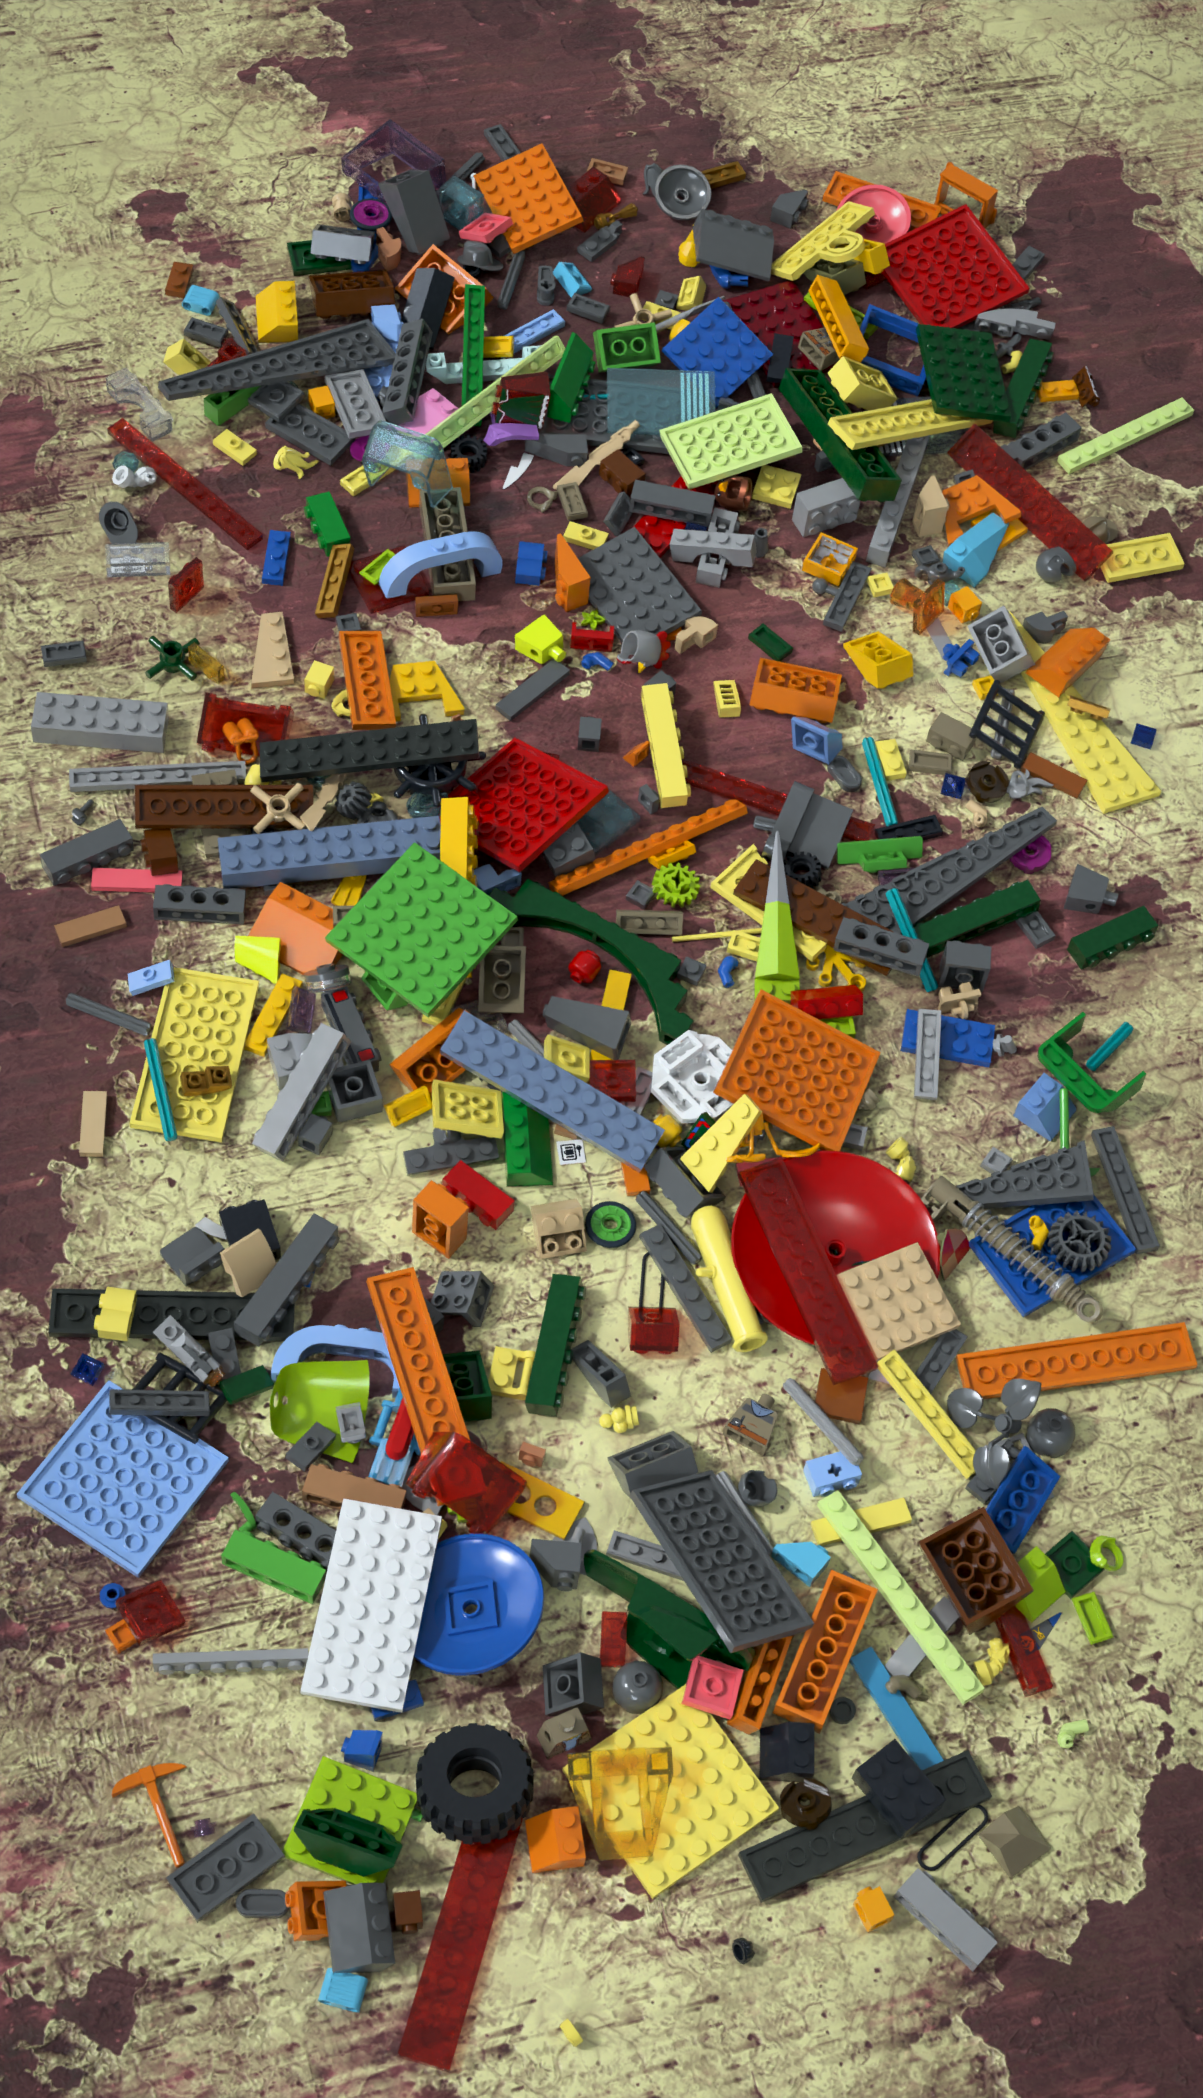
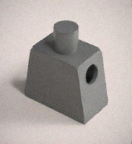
M1077 864L1064 909L1097 914L1101 909L1102 903L1115 906L1119 894L1107 891L1108 877Z

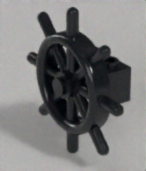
M426 714L419 716L420 725L429 724ZM480 751L479 759L407 766V770L405 767L393 768L396 777L402 783L394 792V797L399 799L408 790L410 795H432L433 806L439 808L441 806L440 794L453 791V788L458 784L473 792L476 790V785L464 777L467 770V761L484 760L486 753ZM458 762L456 769L452 770L451 763Z

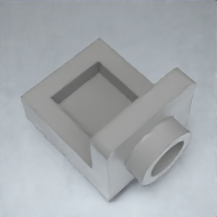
M360 1402L337 1406L336 1413L342 1442L352 1444L366 1438Z

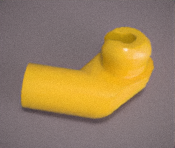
M1034 1215L1028 1221L1034 1235L1031 1245L1033 1244L1034 1250L1041 1251L1049 1231L1044 1221L1039 1216Z

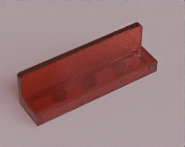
M1013 1606L996 1619L995 1624L1003 1643L1009 1644V1659L1025 1697L1051 1690L1053 1684L1025 1616Z

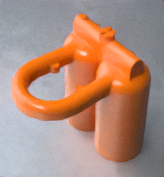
M247 718L239 720L237 725L233 722L225 723L222 731L229 742L235 746L238 760L245 761V765L253 763L258 757L255 742L259 737L257 729ZM243 742H250L252 745L253 756L248 760L241 757L242 750L240 745Z

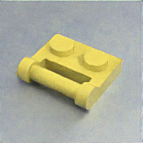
M495 1346L488 1381L491 1394L525 1400L536 1352ZM517 1361L524 1362L520 1387L512 1388Z

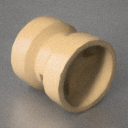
M346 193L336 194L332 198L334 217L339 221L349 220L352 208L351 198Z

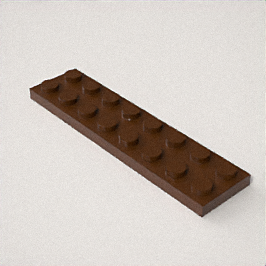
M135 785V829L254 828L267 814V805L250 792L254 785ZM295 785L257 786L272 797L274 795L285 796ZM302 785L304 789L290 803V812L299 819L313 805V785ZM280 806L274 807L275 810L283 809ZM284 820L282 822L272 821L266 828L296 827L287 820Z
M756 859L735 887L733 895L764 911L771 867ZM785 874L792 926L800 931L802 930L815 939L827 943L832 948H834L835 939L843 917L856 919L861 923L875 925L881 929L893 932ZM847 955L885 976H888L892 968Z

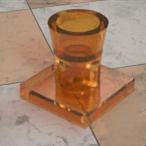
M906 578L900 579L894 586L890 596V603L913 612L914 633L920 635L944 612L945 582L937 579L925 591L913 585Z

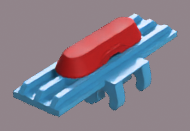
M399 1387L394 1402L383 1400L381 1404L383 1409L374 1435L369 1439V1443L377 1446L378 1450L368 1477L387 1485L396 1484L402 1487L413 1452L415 1451L416 1455H422ZM392 1411L396 1412L397 1415L389 1438L384 1439L383 1436Z

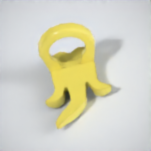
M284 446L277 452L273 464L277 470L289 468L298 474V478L301 479L304 475L302 469L307 470L313 467L319 460L308 463L303 459L309 457V452L302 454Z

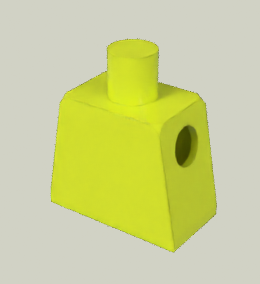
M542 615L515 635V650L540 664H544L551 658L561 662L566 656V652L563 650L562 633L545 615Z

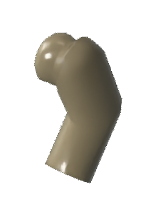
M906 1675L891 1676L889 1678L890 1681L885 1684L886 1689L891 1694H896L898 1690H904L913 1699L917 1698L922 1692V1689Z

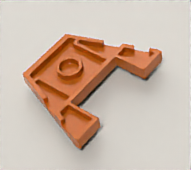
M978 475L942 490L944 498H947L949 502L945 523L948 547L964 534L959 524L988 511L996 509L1004 524L1021 517V511Z

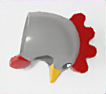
M641 630L629 631L623 639L621 653L617 655L616 659L623 665L638 662V673H641L649 666L660 669L662 667V660L669 658V653L666 652L671 646L670 641L666 640L668 634L665 631H661L656 635Z

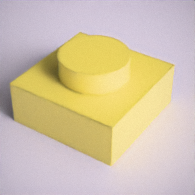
M888 573L868 576L867 583L873 597L893 594L894 587Z

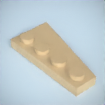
M283 612L261 614L251 688L294 684Z

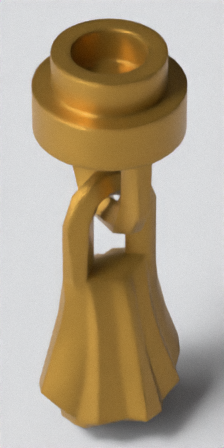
M631 203L618 213L598 214L594 218V225L597 229H601L604 226L611 225L617 219L637 216L638 207Z

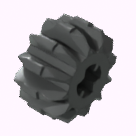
M352 781L350 784H345L344 789L340 790V794L335 797L337 801L334 805L343 817L355 820L357 817L361 818L364 811L367 812V807L371 805L372 795L366 786Z

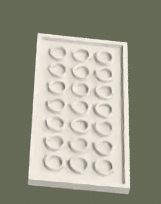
M343 1499L300 1692L302 1695L403 1712L442 1516Z

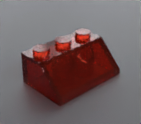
M592 167L567 188L584 221L575 225V227L584 233L594 225V218L598 214L609 213L621 203V198L609 177L595 167Z

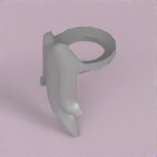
M1027 769L1025 775L1021 771H1014L1007 787V793L1011 799L1023 798L1032 793L1041 795L1042 790L1035 786L1049 788L1053 784L1040 778L1027 780L1030 775Z

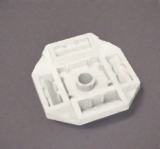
M691 1030L686 1031L654 1055L651 1093L681 1123H695L701 1113L707 1112L714 1121H717L734 1105L713 1093L732 1050L719 1037L697 1034V1032ZM696 1081H702L704 1084H699Z

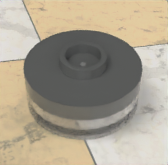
M325 964L316 967L317 969L304 973L308 993L334 991L352 984L348 965Z

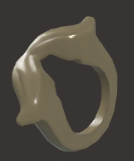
M535 487L528 492L527 501L533 508L545 512L551 507L553 500H556L558 492L551 491L545 487ZM535 493H543L549 500L543 504H537L532 501L531 497Z

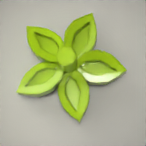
M593 610L590 614L582 612L584 620L581 622V626L590 624L591 629L596 630L597 624L605 622V619L598 615L597 610Z

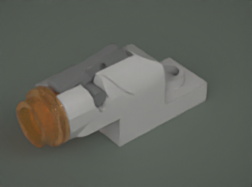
M171 1315L153 1331L205 1385L213 1388L226 1375L222 1371L223 1367Z

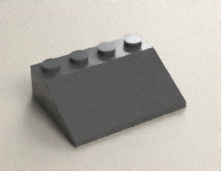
M701 209L693 226L697 262L769 281L774 246L773 230L765 225L760 226L747 220L735 219L730 215H721L712 210Z

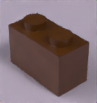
M619 449L600 461L599 475L604 481H607L614 487L617 493L625 492L630 497L635 480L645 481L646 473Z
M171 829L143 830L144 839L140 840L142 853L146 852L144 854L145 867H150L151 875L178 873V856Z

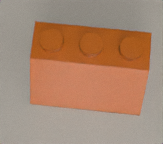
M468 458L406 460L409 508L419 507L420 490L461 487L463 506H470Z

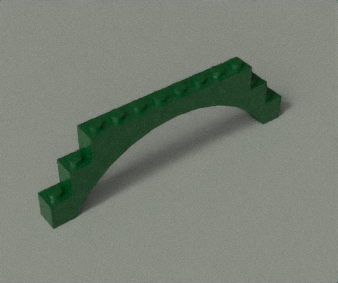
M527 879L515 897L497 888H494L489 896L518 917V921L512 927H540L570 933L597 945L615 957L634 976L644 990L655 1015L660 1042L668 1045L686 1031H692L694 1020L685 1013H679L686 1002L688 990L681 984L673 982L681 966V960L676 955L659 949L657 945L644 941L635 933H629L620 928L616 923L609 922L601 918L597 913L582 908L580 904L563 898L561 894L548 890L539 882Z

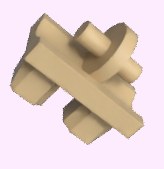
M970 982L959 985V993L953 994L949 986L941 988L938 994L940 1000L938 1010H941V1014L951 1012L952 1015L959 1014L961 1019H967L968 1012L974 1011V1007L978 1006V997L981 996V992L979 989L974 990Z

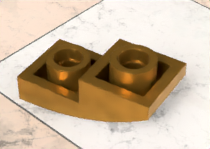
M206 1066L205 1071L181 1072L180 1075L183 1096L205 1095L232 1088L229 1066Z

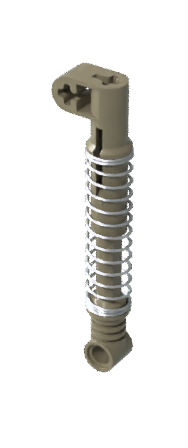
M940 1176L923 1195L921 1200L924 1205L932 1207L931 1209L934 1211L932 1215L930 1214L933 1222L938 1221L947 1210L959 1219V1223L964 1228L968 1227V1231L972 1229L975 1232V1236L979 1235L983 1238L982 1242L986 1241L990 1244L989 1248L993 1246L997 1250L996 1254L1000 1252L1004 1255L1003 1260L1006 1258L1010 1260L1014 1257L1010 1265H1013L1016 1260L1019 1261L1021 1265L1017 1271H1020L1025 1266L1028 1271L1024 1277H1027L1030 1272L1035 1274L1036 1276L1032 1279V1283L1037 1278L1041 1279L1043 1282L1039 1285V1289L1046 1283L1050 1287L1046 1294H1049L1051 1299L1061 1303L1064 1302L1065 1306L1069 1305L1068 1308L1070 1310L1074 1309L1073 1312L1083 1321L1093 1323L1101 1319L1103 1307L1100 1302L1089 1294L1085 1295L1086 1292L1084 1290L1080 1291L1081 1287H1076L1074 1278L1071 1275L1064 1274L1061 1276L1062 1268L1054 1270L1055 1262L1047 1264L1048 1256L1040 1258L1041 1251L1033 1252V1244L1026 1246L1027 1240L1020 1239L1019 1233H1013L1012 1227L1006 1228L1005 1221L999 1222L998 1216L991 1215V1210H984L982 1203L973 1201L944 1176ZM933 1197L942 1206L940 1208L934 1206L929 1199ZM960 1202L969 1210V1213L965 1212L957 1204ZM979 1218L985 1223L981 1225L978 1222ZM986 1224L991 1227L990 1230L985 1228ZM1032 1246L1030 1252L1026 1250L1027 1248ZM1037 1252H1039L1037 1258H1036L1035 1256H1033L1034 1254H1036ZM1044 1258H1046V1261H1045V1263L1043 1264V1263L1041 1262V1260H1043ZM1053 1264L1052 1269H1049L1048 1266ZM1088 1304H1093L1096 1309L1095 1314L1091 1317H1087L1084 1313V1308Z

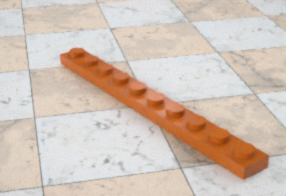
M736 799L728 800L724 805L710 808L699 816H692L687 821L672 825L663 832L654 833L645 840L633 842L629 847L615 850L611 855L597 858L593 863L579 866L568 874L559 875L554 880L548 882L549 888L552 892H557L562 896L741 817L748 813L747 807Z

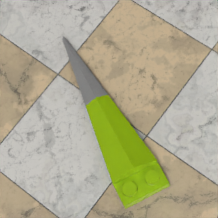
M777 831L775 834L754 980V1001L762 989L791 1004V991L800 990V976L780 835Z

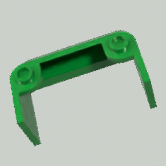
M1082 1012L1041 1044L1037 1057L1089 1111L1093 1113L1112 1112L1141 1090L1146 1073L1142 1071L1117 1092L1110 1089L1103 1090L1072 1059L1073 1050L1067 1044L1070 1039L1082 1030L1086 1014Z

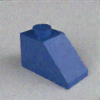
M353 1730L351 1737H346L342 1745L341 1752L344 1753V1762L374 1772L382 1750L383 1732L378 1730Z

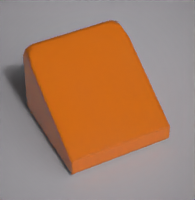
M647 740L638 744L624 755L623 759L633 767L648 756L650 742Z

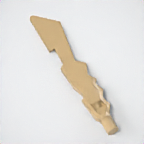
M634 420L629 426L621 428L610 436L611 439L608 442L603 443L588 455L589 460L580 468L577 465L553 485V489L557 490V485L577 482L579 487L595 465H600L602 459L616 450H622L623 444L630 441L631 434L640 427L638 421Z
M347 773L334 774L326 778L325 783L321 784L322 790L316 793L318 800L300 816V819L310 831L315 830L325 815L326 810H323L327 803L333 802L338 793L339 786H343Z

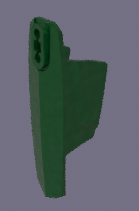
M588 1550L584 1554L586 1575L629 1602L627 1608L629 1613L621 1630V1638L644 1661L653 1665L660 1675L675 1688L679 1689L687 1683L692 1660L698 1656L714 1661L720 1660L743 1671L750 1669L756 1655L753 1647L730 1653L705 1613L657 1583L597 1550Z

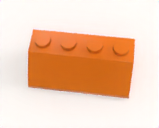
M1095 628L1070 629L1035 662V665L1026 671V674L1059 698L1068 687L1102 656L1110 639Z
M457 1008L389 1064L410 1092L426 1086L432 1098L433 1080L452 1082L466 1070L440 1054L441 1047L462 1015L463 1009Z

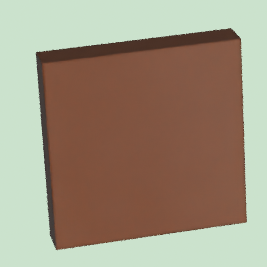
M821 1368L815 1403L829 1418L860 1424L868 1378Z

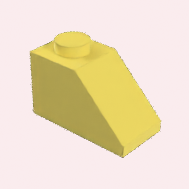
M184 338L167 348L163 361L178 375L212 366V362Z

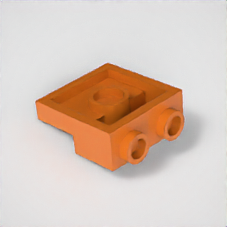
M346 1880L299 1881L289 1887V1891L285 1894V1904L287 1907H291L292 1917L288 1920V1932L293 1934L294 1941H317L323 1937H328L323 1892L345 1887Z

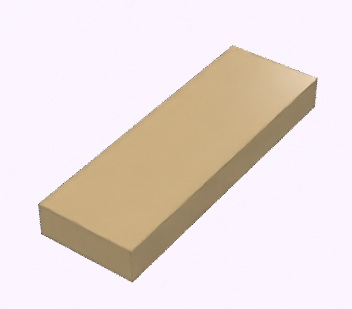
M83 1091L80 1157L104 1156L107 1091Z

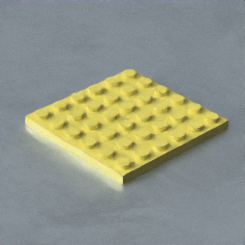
M686 1684L562 1769L652 1899L779 1810L778 1805L713 1716L708 1712L681 1704Z

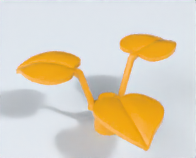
M761 1110L762 1113L748 1134L749 1141L748 1136L744 1137L739 1148L749 1146L748 1155L729 1156L726 1158V1162L752 1163L765 1160V1154H754V1136L761 1135L762 1130H765L775 1153L782 1157L798 1158L811 1155L818 1150L820 1143L814 1147L802 1150H780L768 1128V1122L764 1123L763 1110Z

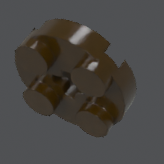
M987 761L978 762L973 765L965 777L969 791L979 803H992L1001 800L1009 786V779L1005 771L998 765L996 767L989 765L991 762ZM984 779H985L986 781H990L991 784H990V785L986 784V783L984 782Z
M806 1778L803 1779V1782L796 1784L793 1781L786 1785L780 1794L781 1815L795 1826L805 1827L809 1830L816 1829L831 1813L832 1803L829 1790L826 1785L818 1780ZM810 1800V1805L803 1806L800 1803L801 1801L806 1802Z

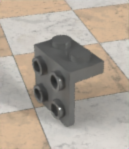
M193 1227L160 1250V1255L187 1287L223 1263L220 1252L225 1250L220 1242L213 1244L201 1229Z

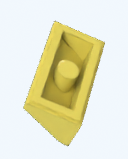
M701 276L683 280L676 305L677 309L688 311L702 304L706 284Z

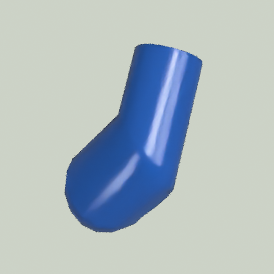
M600 652L586 654L581 661V665L585 669H590L591 666L599 664L609 671L614 664Z
M733 956L725 957L718 968L724 988L734 985L730 972L738 967L739 962Z

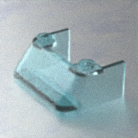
M379 420L372 427L362 458L369 486H373L391 467L410 474L413 485L417 489L427 491L430 506L435 508L453 488L441 443L434 437L383 420Z

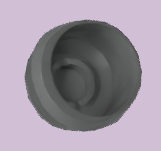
M1054 547L1043 551L1038 556L1036 571L1039 577L1046 582H1058L1062 578L1061 573L1066 576H1072L1076 572V564L1063 548Z

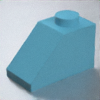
M812 1542L776 1544L771 1554L774 1560L809 1587L826 1569L831 1559L825 1548L820 1545L816 1546Z

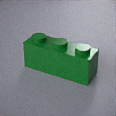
M330 491L306 497V506H304L305 516L307 519L310 518L312 532L317 534L319 548L324 549L326 556H330L333 545L350 544L349 533Z

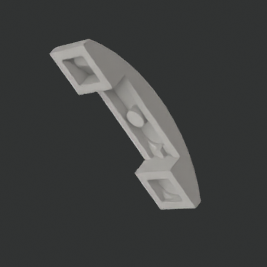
M945 1596L929 1612L944 1634L959 1619L951 1602ZM910 1633L884 1667L890 1676L906 1675L910 1677L926 1657V1654Z

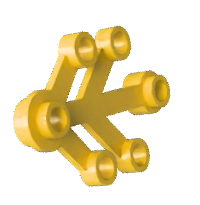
M827 945L824 950L826 956L823 971L818 979L819 985L822 987H829L831 985V971L834 964L848 982L847 985H858L860 991L863 992L866 986V979L860 974H853L843 960L854 962L859 968H864L866 965L844 953L834 951L832 947ZM818 957L812 961L816 965L809 964L811 961L807 958L806 968L810 971L817 970L820 963ZM822 978H827L829 981L825 982Z

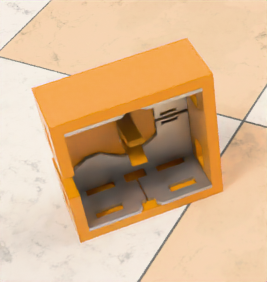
M821 532L804 559L802 571L818 578H824L827 582L839 587L852 561L856 559L858 548Z

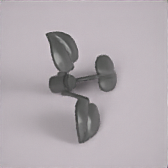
M1012 1379L1007 1382L1001 1394V1400L1007 1406L1005 1409L1006 1414L998 1416L980 1412L984 1401L982 1396L973 1389H956L948 1396L949 1416L957 1427L970 1428L976 1423L977 1416L994 1420L996 1429L1002 1433L988 1443V1448L979 1447L973 1457V1467L976 1475L990 1488H999L1010 1467L1009 1453L1002 1446H994V1444L1004 1438H1009V1434H1016L1020 1431L1022 1426L1021 1420L1026 1419L1037 1404L1041 1391V1382L1025 1379Z

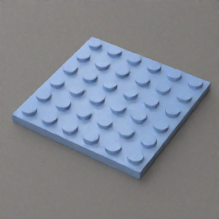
M108 1380L19 1490L17 1498L139 1578L225 1467L229 1459L226 1455L201 1439L196 1444H193L144 1415H109V1390L124 1389Z

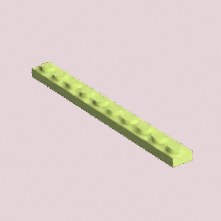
M559 336L552 337L410 445L409 448L415 458L430 459L501 405L499 402H502L500 401L502 389H506L507 400V389L508 398H510L561 359L566 348Z
M839 1490L818 1501L817 1507L960 1702L964 1705L983 1693L985 1688Z

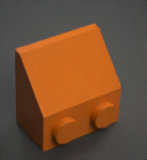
M578 1806L552 1809L525 1820L532 1873L584 1866L586 1855Z

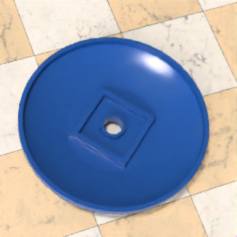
M464 1534L437 1543L414 1658L437 1672L467 1676L496 1669L519 1654L534 1636L544 1610L543 1584L539 1572L530 1557L510 1541L488 1534ZM475 1604L478 1606L474 1613H465V1608L468 1605Z

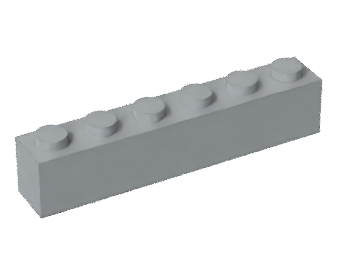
M323 1023L314 1031L308 1047L301 1053L300 1061L295 1069L290 1072L289 1080L285 1087L278 1093L274 1106L267 1112L266 1120L262 1127L255 1133L252 1144L261 1152L282 1162L284 1161L352 1042L344 1033Z

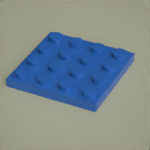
M720 297L715 299L662 349V352L685 376L690 374L692 384V374H696V388L698 390L699 374H702V392L704 396L705 374H708L709 401L715 408L718 407L720 398H728L773 356V353Z

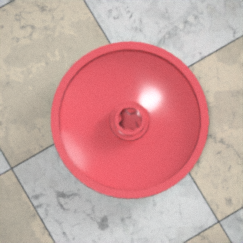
M883 185L862 186L846 195L838 205L837 210L850 201L874 209L875 215L855 231V233L862 235L863 239L886 244L910 231L911 213L908 203L899 192Z

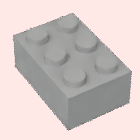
M841 478L797 493L792 521L803 537L815 535L820 531L833 529L838 525L856 520L860 500L856 498L847 483Z
M1005 606L968 625L977 648L994 680H999L1003 683L1035 665L1012 615Z

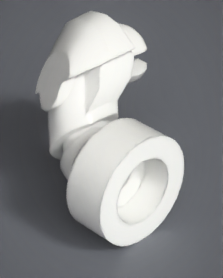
M123 465L115 470L112 479L121 488L127 486L134 488L137 486L144 487L149 484L152 485L156 481V472L153 468L146 466L138 468L134 474L131 469Z

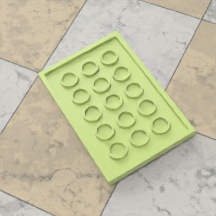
M772 393L659 430L660 437L689 490L802 453V445Z

